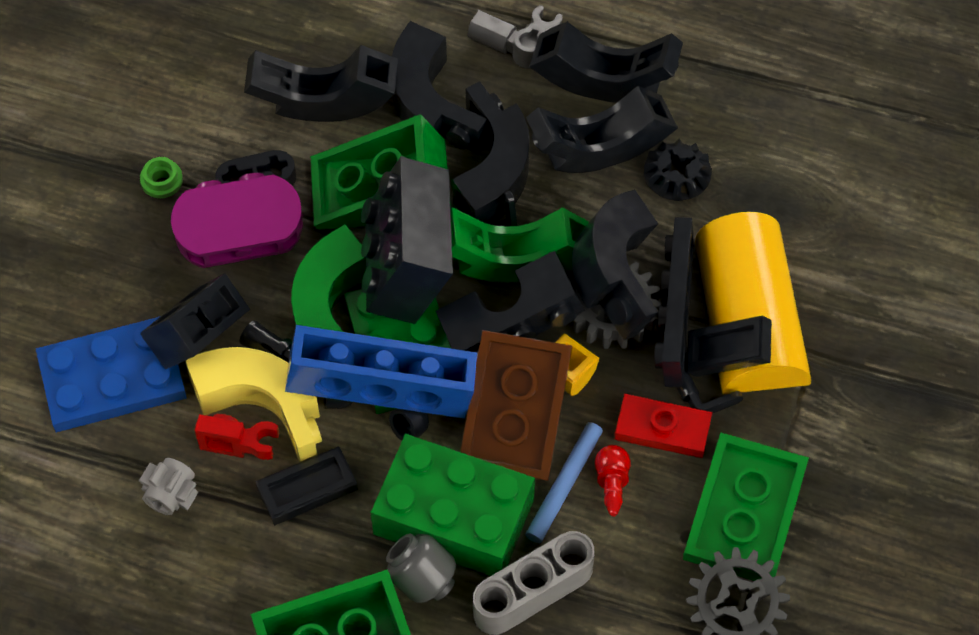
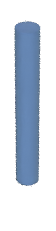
M592 422L586 424L525 533L529 540L539 544L543 541L603 433L602 428Z

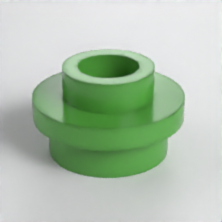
M156 157L144 165L140 174V183L144 192L149 196L166 198L174 195L181 188L183 175L180 167L175 162L166 157ZM159 178H167L163 182H156Z

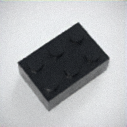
M400 156L390 172L386 171L383 174L379 189L373 198L366 199L362 208L361 222L365 223L366 235L362 243L361 255L366 258V271L363 275L361 289L363 293H366V312L416 324L453 275L449 170Z

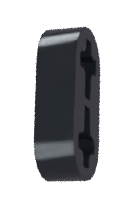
M271 150L224 162L218 167L215 173V180L228 183L231 181L230 177L238 176L240 178L250 173H262L264 176L274 175L271 168L279 166L282 171V175L279 177L285 179L293 186L296 181L295 163L292 156L287 152Z

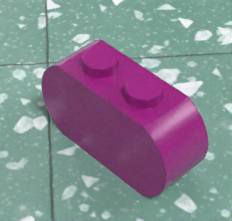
M250 173L240 177L239 181L222 183L217 180L205 181L198 184L194 189L186 190L177 199L173 207L171 226L177 247L184 258L195 266L206 268L288 253L300 239L303 230V217L300 198L289 182L277 175L264 176L262 173Z

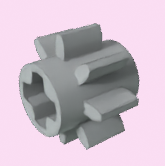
M165 458L163 463L159 462L158 466L149 463L139 479V482L143 484L141 489L145 492L142 500L155 511L165 515H172L175 510L178 511L179 507L188 511L198 494V491L194 489L196 483L192 481L195 473L184 463L172 458Z

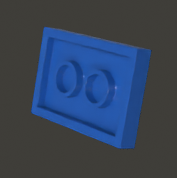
M159 317L35 348L55 432L187 398L178 364L165 370L140 335L144 329Z

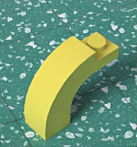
M244 347L214 349L185 360L190 381L203 415H209L241 404L264 407L277 415L283 422L299 462L317 456L316 444L322 442L321 434L315 421L316 418L320 417L317 397L285 392L288 362L271 353Z

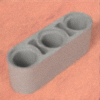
M578 531L563 533L483 580L476 586L473 593V619L476 626L482 632L489 635H499L583 586L590 580L593 573L594 545L592 540L586 534ZM568 554H576L581 556L584 561L578 565H569L562 558ZM537 577L542 579L545 584L538 589H530L522 582L527 578ZM489 601H499L506 608L497 613H490L482 606Z

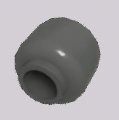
M406 534L395 542L387 553V569L392 582L410 600L416 603H424L431 599L438 601L444 598L453 588L455 580L452 577L456 568L455 558L432 536L428 534Z

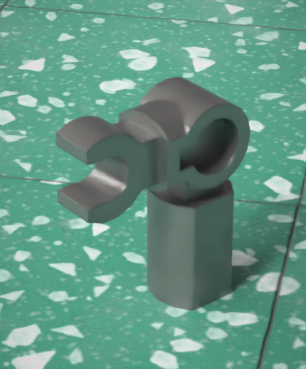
M539 5L532 12L531 23L524 29L517 31L516 26L478 10L470 22L467 34L470 39L504 54L507 51L512 53L513 60L517 65L530 68L539 34L562 24L563 15L558 13L553 21H543L544 7Z

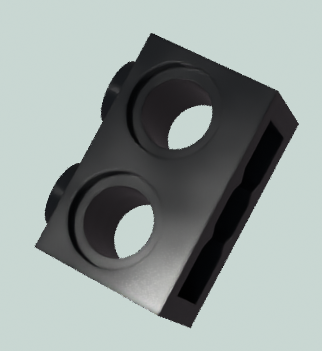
M224 273L195 288L144 329L140 335L166 370L194 357L246 314L250 308Z

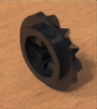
M680 138L671 144H666L662 141L656 150L649 151L644 165V176L648 186L659 196L675 201L689 200L700 195L708 187L712 175L708 154H703L698 149L696 143L691 146L683 144ZM671 160L679 166L687 165L685 177L677 170L670 172Z

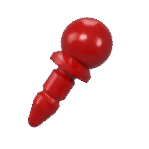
M618 445L603 447L595 457L597 482L604 488V504L609 515L612 517L618 514L623 503L622 488L629 482L628 472L631 466L628 452Z

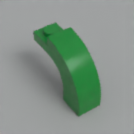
M451 207L452 257L458 259L461 274L492 282H520L515 270L552 251L556 252L566 271L570 272L572 271L571 259L574 243L589 221L562 207L546 217L529 224L509 227L494 226L481 222Z
M346 224L316 243L298 267L291 292L295 327L296 325L343 332L332 317L333 309L344 293L362 283L363 275L366 271V258L361 255L362 244Z

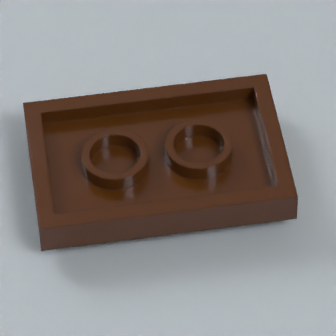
M482 330L476 363L474 393L468 407L460 452L526 474L535 479L549 481L572 346Z

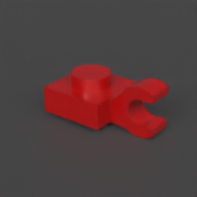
M199 414L194 430L200 450L243 458L244 454L248 453L262 460L273 459L274 453L272 446L260 444V439L266 436L279 438L280 434L278 425L273 422L261 421L253 427L245 429L243 422H239L236 418L226 414H215L213 417Z

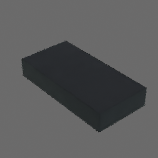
M762 315L688 331L687 373L694 377L771 363L772 320Z
M339 446L255 481L258 492L274 526L358 490L357 482Z

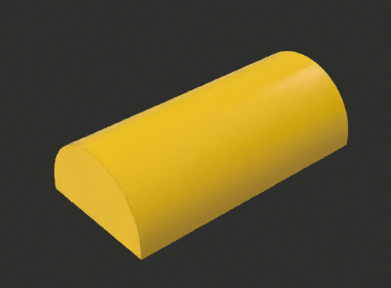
M759 212L734 213L709 222L697 233L695 248L710 326L762 315L772 320L771 363L720 372L719 378L722 394H730L735 391L751 392L810 385L811 375L779 222L774 217Z

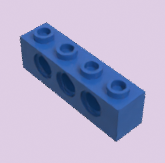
M296 325L289 357L285 392L464 419L474 393L477 352Z

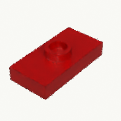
M624 393L614 440L703 459L712 412Z

